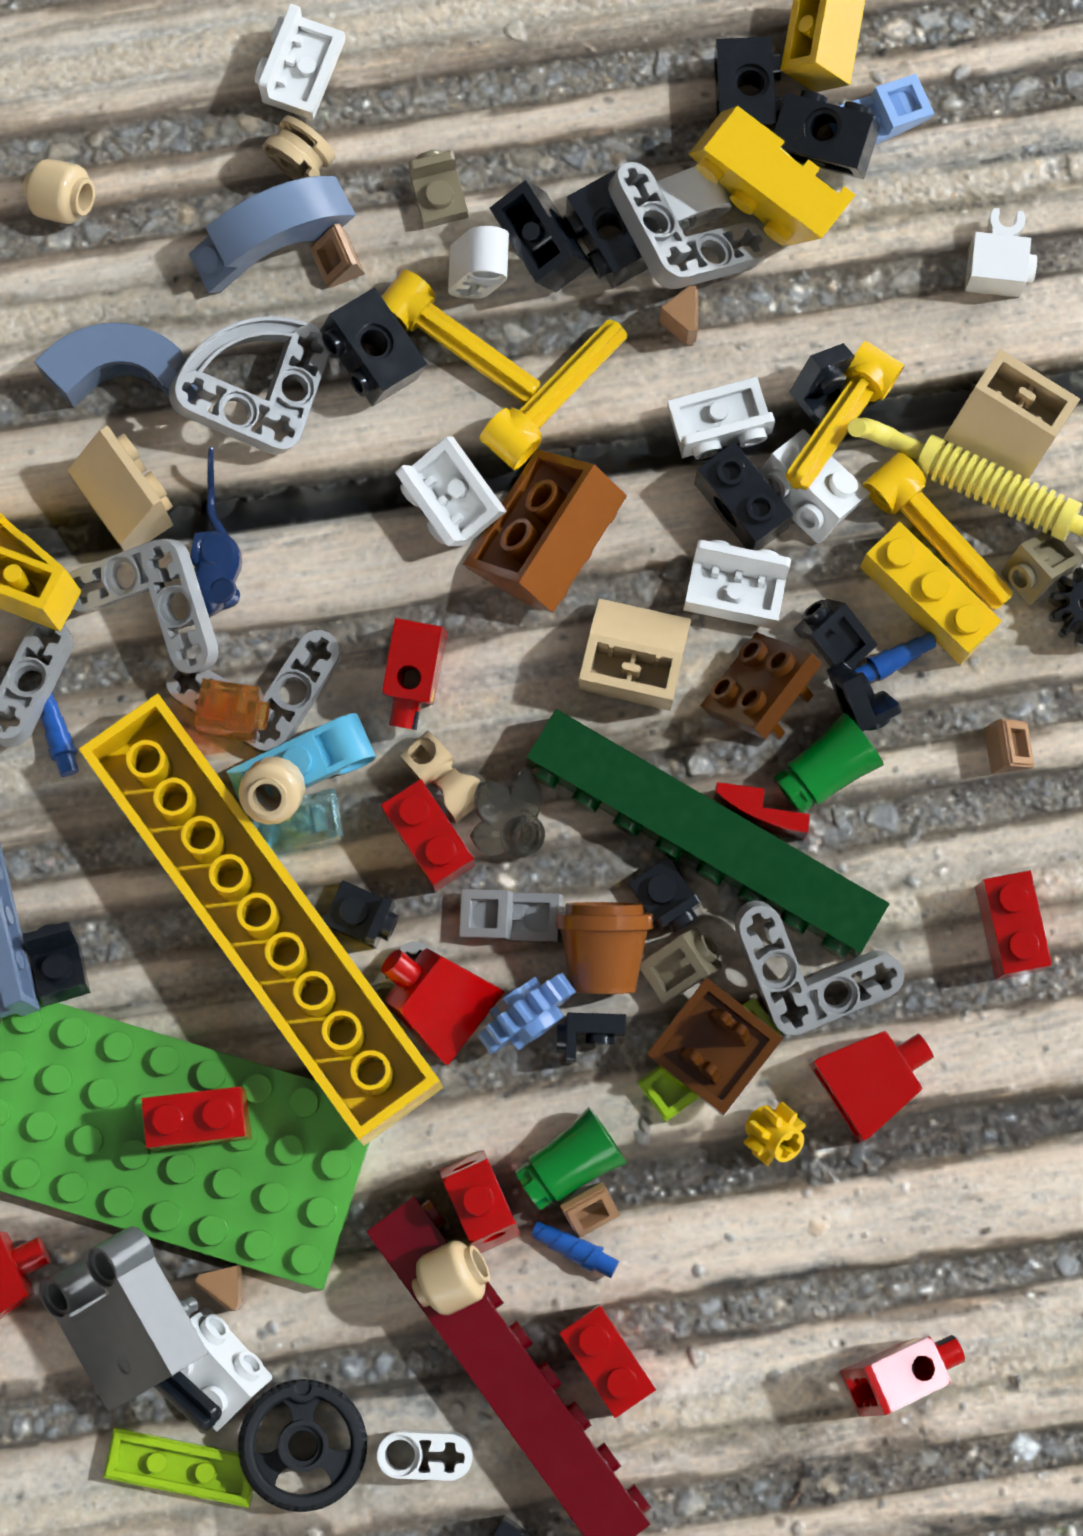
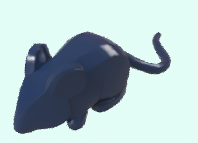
M212 446L209 447L207 460V514L215 531L195 533L190 556L192 564L195 566L194 570L209 618L221 610L229 609L239 603L240 592L235 583L242 569L241 550L236 541L228 535L215 511L214 448Z

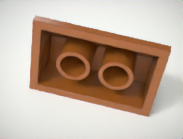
M537 449L502 502L507 512L484 530L463 565L523 603L553 613L558 604L565 598L570 585L584 563L591 557L593 549L605 530L615 519L617 511L627 495L595 464Z

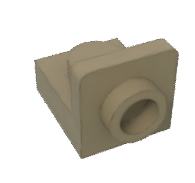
M430 150L421 153L416 157V160L409 162L410 180L424 229L469 218L453 151L442 153L441 150Z
M1049 530L1047 534L1042 532L1020 544L1001 570V575L1029 605H1032L1039 601L1049 586L1058 582L1062 576L1067 577L1076 568L1081 567L1083 564V554L1068 538L1062 542L1052 537Z
M694 928L680 935L642 961L640 970L662 1004L665 1005L706 977L722 969V964L718 960L720 954L713 940L708 935L701 934L697 928Z

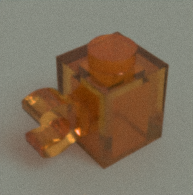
M202 678L194 726L199 734L256 743L258 730L265 731L267 728L270 702L263 701L264 695L260 687Z

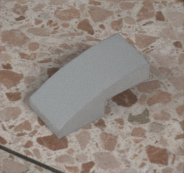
M462 889L459 937L492 941L562 944L561 929L556 928V913L563 912L564 896L560 893H513L509 890Z

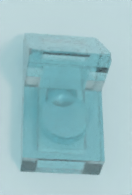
M327 789L305 795L301 805L292 817L280 824L266 825L261 823L263 837L275 854H282L313 845L341 843L344 837L336 789Z

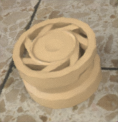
M288 115L277 125L278 133L276 136L270 135L262 145L266 156L293 180L320 176L319 170L322 167L327 168L336 158L335 152L321 135L301 120Z

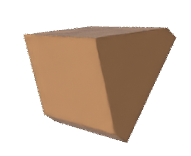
M340 223L333 224L309 247L327 288L337 286L365 274L349 235Z
M696 286L685 288L663 305L660 311L659 323L685 345H693L694 342L696 343L698 289H696Z
M999 719L984 728L991 774L1034 768V758L1028 723L1026 721Z
M242 1265L199 1274L194 1280L198 1287L229 1311L239 1310L243 1305Z

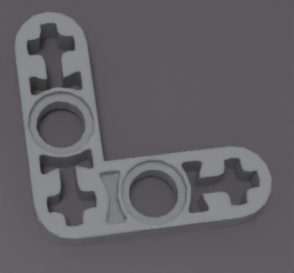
M627 162L621 165L609 182L608 191L650 273L663 287L679 289L751 270L759 264L769 251L770 242L768 236L763 229L750 222H742L685 236L653 174L642 164ZM643 217H649L657 221L661 226L662 233L657 234L650 231L645 226ZM740 242L743 247L738 248L734 252L733 249ZM701 247L713 250L719 258V264L706 260L702 255ZM687 259V262L680 269L677 264L683 263Z
M174 539L153 540L69 573L80 589L85 587V583L101 581L105 587L89 592L87 597L79 595L72 610L79 612L99 610L149 591L173 665L181 672L196 673L207 671L216 663L219 654L218 644L190 554L186 546L180 541ZM164 553H171L173 561L167 564V568H161L159 560L164 557ZM124 562L129 563L135 573L134 582L127 589L119 584L116 575L117 569ZM180 578L181 585L165 587L164 582H172L173 579ZM178 592L185 595L189 601V611L183 619L176 618L170 606L173 596ZM195 625L196 630H190L182 634L179 633V627ZM199 644L201 653L197 654L195 658L189 659L187 650L191 649L193 645Z
M33 622L28 628L0 685V718L10 720L14 715L19 721L17 727L9 726L6 731L0 725V745L7 747L19 746L27 741L32 734L44 705L51 695L72 652L73 636L65 624L61 632ZM55 631L60 641L57 644L49 643L45 649L40 639L43 636L51 637ZM42 655L48 662V666L40 661ZM28 671H38L41 673L42 681L38 688L30 692L18 689L19 678Z
M313 630L306 633L299 640L261 701L211 670L196 672L197 675L195 677L199 686L210 692L212 683L218 685L208 695L204 708L198 706L204 701L202 695L191 689H188L184 694L180 693L182 687L177 679L181 675L188 678L192 673L181 672L173 665L166 676V687L171 697L178 704L255 751L264 753L291 740L338 667L341 651L336 638L329 632ZM324 642L328 644L326 649L330 658L328 661L324 659L317 660L311 671L313 675L319 677L316 682H313L307 674L294 668L299 663L303 669H306L312 658L307 649L311 645L319 647ZM291 680H298L307 687L305 699L296 705L287 704L280 697L282 686ZM226 695L235 696L241 701L239 715L231 720H223L215 713L217 701ZM271 703H275L283 713L292 715L293 718L288 722L285 717L281 716L275 727L280 735L276 741L268 738L264 743L259 742L261 735L257 727L260 724L264 726L271 724L276 713L268 708Z
M751 901L741 906L736 913L734 921L735 930L767 1013L774 1025L787 1035L803 1034L886 999L898 992L903 985L904 970L899 961L889 953L879 950L868 952L804 979L783 922L770 905L762 901ZM759 913L764 919H770V921L763 925V929L767 939L772 943L771 945L763 947L760 937L753 930H747V927L753 924V915ZM779 939V944H773ZM761 948L754 954V949ZM772 956H783L787 960L788 965L786 973L778 980H767L763 976L762 971L764 963ZM877 964H882L886 969H891V971L885 974L886 982L881 985L874 979L860 983L865 989V992L860 994L857 983L851 977L853 973H856L862 981L876 974L874 966ZM837 980L844 981L848 985L846 999L837 1005L827 1004L824 1000V991L827 985ZM787 990L791 1000L798 1007L803 1006V1008L797 1011L798 1019L794 1022H790L786 1016H780L787 1012L784 999L778 993L780 991Z

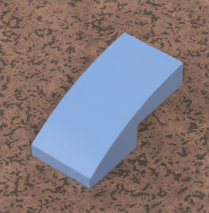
M917 74L876 86L870 96L851 101L869 107L872 110L871 114L876 117L881 128L875 145L927 121L934 115V111ZM829 123L832 132L835 135L837 131V124Z

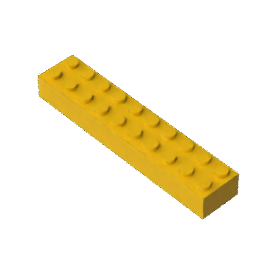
M158 693L79 748V751L363 1146L444 1088L439 1078Z

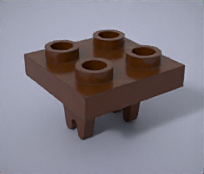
M756 632L742 646L739 655L724 675L713 684L710 693L700 706L711 717L763 739H766L771 733L776 739L780 740L786 732L778 722L798 696L806 703L814 696L806 685L821 667L822 663L812 652Z
M706 977L646 1056L724 1116L783 1040V1037Z

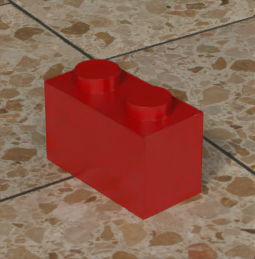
M422 779L381 804L383 814L435 893L475 867L473 856Z
M1031 870L987 878L975 886L995 980L1040 972L1052 966Z
M241 1086L141 1098L147 1149L161 1150L251 1139L247 1090Z
M600 1304L559 1331L560 1336L614 1418H617L656 1391V1388Z

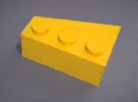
M739 106L722 111L688 153L698 163L696 165L698 172L710 182L715 184L719 182L731 193V202L742 212L749 215L753 213L765 224L763 227L764 232L776 243L791 246L822 239L856 195L845 186L838 193L816 177L820 167L809 159L804 166L796 162L781 148L785 142L783 139Z
M0 513V609L61 632L82 592L61 564Z

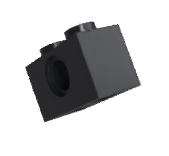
M771 37L716 39L713 59L717 117L722 111L739 106L774 133L783 104V97H775L774 82L781 81L780 53L772 54ZM744 85H752L760 93L748 96L740 92L738 88Z
M802 90L800 96L786 92L774 129V133L785 141L781 148L798 163L805 164L809 159L821 169L864 180L881 128L876 117L871 114L872 110L865 105L846 101L844 107L827 103V97L813 91ZM826 123L837 124V131L831 139L826 141L816 139L817 131L822 125Z
M615 170L568 195L566 215L563 216V220L575 239L579 240L582 238L590 251L586 256L592 264L591 268L599 279L605 276L612 289L648 269L610 197L608 185L616 173ZM643 217V221H644L645 226H646L650 231H652V229H651L650 226L648 225L647 221H646L645 218ZM611 225L617 227L621 234L615 238H605L598 233V230L604 226Z
M524 180L489 208L501 228L508 231L509 241L536 283L557 292L592 266L548 194L529 181Z
M375 287L330 313L320 329L325 348L331 356L340 359L349 372V380L352 387L360 396L366 397L372 407L416 381L428 365ZM361 343L373 345L377 349L379 356L368 355L362 349Z
M735 441L697 469L694 485L746 549L760 550L789 528L793 513Z

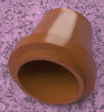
M566 903V912L556 913V928L561 929L570 983L577 993L590 994L636 992L647 931L653 929V914L643 913V904Z

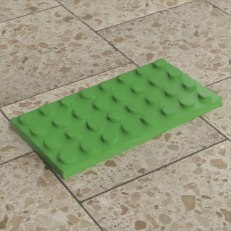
M39 997L40 1011L25 1016L15 1013L2 1018L0 1023L1 1192L122 1229L133 1226L143 1231L146 1236L320 1290L325 1289L370 1142L363 1146L317 1081L61 1003L44 1007ZM239 1086L247 1090L251 1139L161 1150L146 1148L141 1098Z

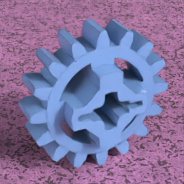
M563 973L556 975L543 984L536 977H533L527 983L510 992L496 1006L489 1010L494 1021L486 1025L478 1033L477 1037L490 1055L498 1052L510 1043L519 1051L564 1018L563 1013L558 1007L566 1003L576 991Z

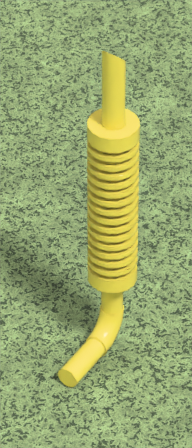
M854 418L848 423L850 435L870 440L886 448L906 454L917 461L916 465L920 468L925 478H929L932 475L931 481L937 482L940 479V485L942 486L949 483V489L954 490L957 487L956 491L959 494L966 491V497L970 498L974 495L973 499L976 502L983 499V505L987 506L991 503L990 507L994 510L1000 507L999 512L1004 514L1008 511V516L1011 518L1016 514L1017 521L1021 522L1023 519H1026L1025 524L1028 526L1033 522L1034 529L1038 530L1040 527H1043L1042 532L1045 534L1050 530L1051 536L1062 542L1066 540L1070 532L1083 538V517L1079 515L1082 507L1081 502L1070 497L1065 501V495L1061 493L1056 497L1055 490L1047 493L1048 487L1043 485L1039 489V483L1037 482L1030 485L1031 479L1025 478L1022 481V475L1020 474L1013 477L1014 472L1011 470L1004 473L1005 467L1000 466L996 469L997 464L994 462L987 465V459L983 458L979 461L980 457L977 454L970 457L971 452L966 450L962 453L963 449L959 446L954 450L953 443L949 442L945 445L946 441L933 434L925 444L873 419Z

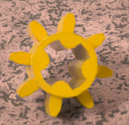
M780 1102L775 1110L767 1105L761 1106L754 1110L747 1119L745 1131L749 1137L743 1142L752 1150V1154L767 1166H769L774 1158L779 1162H788L795 1158L803 1147L804 1135L801 1131L806 1127V1124L784 1102Z

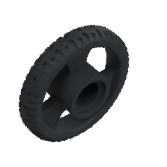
M311 1379L287 1381L263 1393L246 1413L238 1437L239 1462L249 1485L268 1503L294 1512L319 1510L341 1499L358 1480L367 1455L366 1428L354 1403L337 1388ZM321 1400L334 1407L344 1419L349 1431L350 1449L337 1451L328 1447V1439L325 1432L317 1423L313 1422L314 1410ZM283 1401L291 1411L292 1422L287 1424L281 1431L278 1438V1448L269 1453L255 1452L256 1434L263 1418L273 1407ZM298 1431H309L317 1439L315 1453L305 1460L294 1458L288 1450V1442L291 1436ZM319 1466L327 1472L331 1484L324 1489L308 1494L290 1493L275 1486L278 1475L288 1467L298 1472H307Z

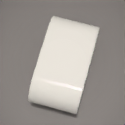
M696 166L657 181L683 232L712 222L725 215L732 208L724 187L719 182L715 184L704 178L698 172ZM644 217L654 233H662L661 226L657 221Z
M477 226L470 228L450 245L448 293L450 295L463 299H480L487 297L507 281L508 231L494 226Z
M402 1429L389 1433L383 1439L377 1451V1461L381 1470L392 1478L453 1481L463 1477L470 1469L473 1461V1448L470 1441L458 1432ZM404 1440L412 1445L415 1458L411 1465L399 1468L390 1463L387 1457V1448L391 1442ZM421 1440L431 1441L428 1452H442L448 1442L455 1443L456 1451L464 1453L465 1459L458 1460L454 1469H447L445 1460L430 1458L428 1461L430 1470L420 1469L424 1457V1447Z

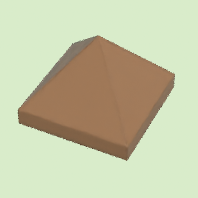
M603 1182L578 1188L560 1205L577 1238L585 1236L620 1215Z

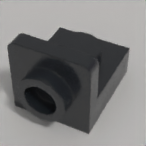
M844 343L810 355L789 391L816 425L821 423L841 394L838 388L845 382V372L855 357Z
M831 599L819 600L811 604L803 612V620L794 628L799 637L811 641L830 667L844 662L853 669L878 645L846 603Z
M844 662L826 669L842 713H846L862 732L880 729L890 722V718L902 712L899 702L887 692L880 691L874 694L870 682L863 672L856 673Z
M669 857L628 883L629 888L639 903L643 904L644 911L653 914V924L659 933L668 927L671 928L673 933H676L698 918L694 910L700 907L702 901L697 894L693 895Z
M342 880L324 922L330 929L376 949L380 939L389 941L397 925L399 915L393 913L396 906L394 900L386 896L382 898Z
M69 922L44 925L36 931L23 935L24 945L32 960L38 996L44 1007L91 993L81 944Z
M567 1012V1024L557 1023L556 1052L566 1053L565 1063L575 1064L576 1035H586V1044L615 1045V1036H625L626 1014Z

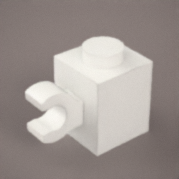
M994 208L988 219L987 227L989 233L975 232L969 246L964 291L1019 298L1026 283L1034 282L1037 255L1030 254L1031 238L1019 237L1025 225L1024 212L1018 211L1014 219V225L1005 227L999 222L1000 208Z

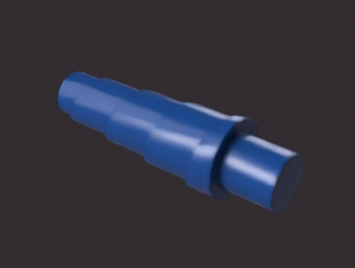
M930 632L920 637L917 636L904 644L902 642L889 650L886 649L873 657H868L867 663L854 669L856 673L863 672L869 682L874 680L881 681L891 676L895 671L907 666L908 663L921 657L922 654L935 648L936 640Z
M51 693L40 717L45 729L44 734L49 746L48 751L51 760L56 761L61 777H67L79 772L74 756L78 751L74 746L71 734L68 732L65 720L61 716L58 703L54 699L53 693Z
M539 1221L531 1233L532 1238L564 1255L563 1257L577 1263L579 1267L591 1273L595 1270L612 1278L620 1262L603 1253L604 1247L596 1246L584 1239H579Z

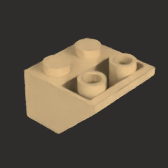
M1000 349L943 439L946 441V444L949 442L953 443L954 449L957 446L963 449L962 453L966 450L970 451V457L977 454L980 457L979 461L983 458L987 459V465L994 462L997 464L996 469L1000 466L1005 467L1004 473L1011 470L1014 472L1013 477L1017 474L1022 475L1021 480L1024 481L1025 478H1030L1070 417L1080 398Z
M106 425L97 432L67 471L124 552L150 542L172 527L173 523L167 511L173 505L152 471L145 475L142 474L147 469L128 437L123 433L116 438L109 426Z
M599 598L580 672L578 691L671 711L691 619Z

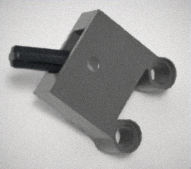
M133 1226L128 1227L90 1248L86 1253V1258L79 1259L42 1280L39 1287L42 1303L47 1311L56 1318L108 1412L154 1387L200 1429L210 1430L221 1418V1408L181 1372L182 1369L209 1353L189 1319L190 1314L197 1311L198 1302L191 1296L184 1300L177 1298L154 1257V1250L149 1238L143 1231Z

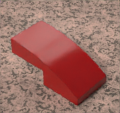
M717 782L713 795V800L765 831L804 840L807 836L810 814L763 808L764 788Z

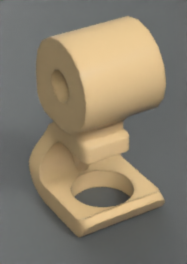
M428 730L399 755L401 761L417 780L422 779L426 786L433 783L444 796V804L450 818L456 824L488 796L485 786L478 778L462 774L455 768H452V764L455 761L453 756Z

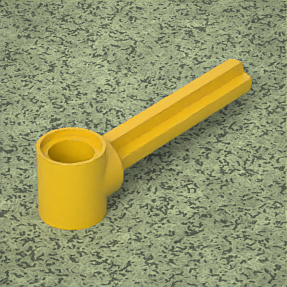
M403 269L381 296L405 332L408 330L412 332L418 327L523 404H526L539 390L541 385L539 380L434 305L436 298L433 289L417 274Z
M606 320L520 410L512 407L510 410L504 408L499 411L485 426L479 436V440L513 470L520 468L534 454L542 441L539 429L627 339V333L617 321Z
M866 340L861 344L845 372L846 387L786 471L785 478L791 483L790 486L793 489L807 490L811 487L848 433V423L852 419L858 418L869 402H875L879 399L884 400L901 374L905 364Z
M897 452L863 482V486L870 492L869 498L887 514L893 513L895 515L901 511L989 608L994 611L999 609L1013 595L1012 590L921 492L926 487V479L920 468L906 454Z

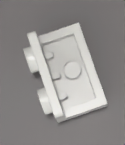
M290 4L286 16H279L275 22L271 36V42L274 45L269 58L263 56L256 70L255 83L259 86L262 102L314 120L346 41L345 32L303 18L300 7Z
M758 377L667 401V409L682 458L692 455L697 460L710 458L721 452V447L729 446L734 441L739 443L740 447L760 444L767 439V435L772 434L775 424L773 413H768Z
M803 429L773 452L759 472L793 513L792 520L816 543H821L839 522L864 502L870 492L832 456L809 489H793L785 475L811 437Z
M445 437L412 466L402 465L395 471L402 482L400 489L403 495L411 504L421 508L429 520L427 527L437 541L447 546H466L507 512L454 437Z
M698 540L683 611L776 629L791 559L779 556L771 550L760 549L755 551L735 547L722 540Z
M204 1307L190 1320L209 1353L182 1369L181 1372L221 1408V1418L213 1426V1429L218 1432L255 1394L272 1380V1375L263 1366L261 1360L254 1353L250 1352L229 1330L226 1322L216 1316L210 1308Z

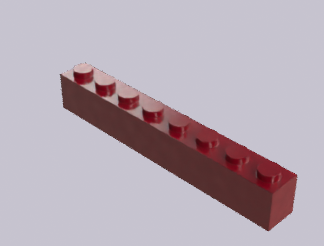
M414 1196L366 1231L583 1536H636L651 1525L644 1514L651 1509V1506L634 1483L627 1489L624 1487L614 1473L622 1467L605 1442L596 1448L585 1431L592 1424L575 1401L568 1406L565 1405L555 1391L563 1384L546 1360L538 1366L526 1350L533 1342L517 1320H514L509 1325L506 1323L497 1310L504 1302L489 1282L485 1283V1293L481 1300L451 1315H441L430 1305L423 1307L420 1304L412 1288V1280L417 1278V1261L422 1255L448 1243L445 1236L439 1230L446 1222L430 1199L421 1204Z

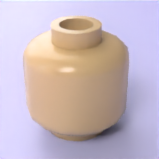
M55 159L41 160L25 176L22 189L27 205L32 214L41 219L64 224L76 223L90 212L94 204V184L86 170L77 164Z
M276 756L265 757L255 762L241 779L238 793L240 804L245 813L256 822L270 825L280 824L290 819L301 805L306 789L304 777L299 768L291 761Z
M454 1240L419 1258L416 1264L417 1278L412 1280V1288L416 1298L423 1307L430 1305L441 1315H451L482 1299L485 1293V1283L490 1280V1273L482 1254L475 1246L467 1247L463 1242Z

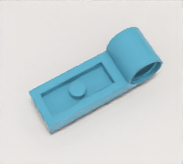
M351 713L336 718L227 770V774L239 800L238 790L241 779L255 762L265 757L277 756L291 761L299 768L303 775L306 789L333 775L346 774L364 767L374 761L376 755L358 714Z

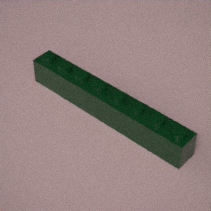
M555 709L526 757V765L533 769L530 776L551 789H555L556 785L559 784L573 792L571 800L592 813H596L598 808L614 816L615 819L612 823L617 828L633 837H637L640 832L656 841L654 848L658 852L678 862L681 856L697 865L698 867L695 872L712 884L720 886L722 881H725L740 890L737 897L743 902L747 903L757 900L767 903L777 913L781 914L780 918L784 926L801 935L806 930L823 939L820 944L821 947L841 959H846L848 954L857 958L862 953L890 904L558 709Z

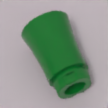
M843 712L826 732L802 753L788 762V768L778 773L773 779L795 810L799 813H805L814 804L819 806L833 794L858 778L884 766V763L858 725Z
M588 1107L570 1126L545 1146L528 1156L530 1161L516 1168L514 1172L531 1200L541 1210L553 1202L554 1199L559 1202L576 1189L597 1177L628 1163L594 1111Z

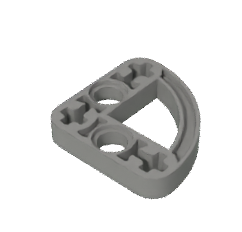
M265 316L241 320L218 330L203 341L181 365L169 390L171 406L177 413L267 453L275 455L285 453L295 446L302 436L330 354L324 346L320 328L297 319ZM305 339H309L312 341L311 349L317 353H313L306 359L303 368L297 367L295 365L301 361L304 348L299 344ZM255 341H277L284 343L265 399L203 373L206 366L215 357L235 346ZM285 378H293L301 383L304 390V396L301 401H291L283 394L282 382ZM191 384L198 387L197 395L204 398L198 399L194 404L187 401L188 393L182 390L187 389ZM217 393L220 395V398L213 406V411L211 414L208 412V409L212 406L213 403L208 402L206 400L210 401ZM236 401L244 406L247 412V420L244 424L236 425L228 421L224 413L226 402ZM260 412L263 414V416L260 418L258 422L264 425H261L258 429L255 430V432L251 431V428L255 425L256 421L258 420ZM278 421L283 424L282 432L288 435L279 442L274 439L275 431L266 427H272Z

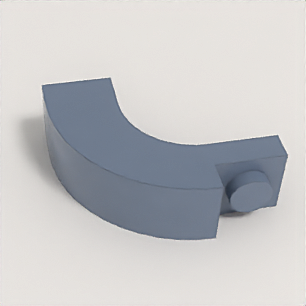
M313 176L296 179L264 190L220 215L205 227L209 236L189 253V256L208 293H221L249 267L266 255L294 243L317 241L333 224L340 223L343 227L356 214L336 176Z
M102 323L78 329L64 336L50 346L34 362L41 375L75 407L99 384L119 376H135L145 379L157 386L169 398V390L173 379L185 360L179 347L155 331L128 323ZM191 384L187 389H182L188 393L187 401L191 404L201 399L197 395L198 387L194 384Z

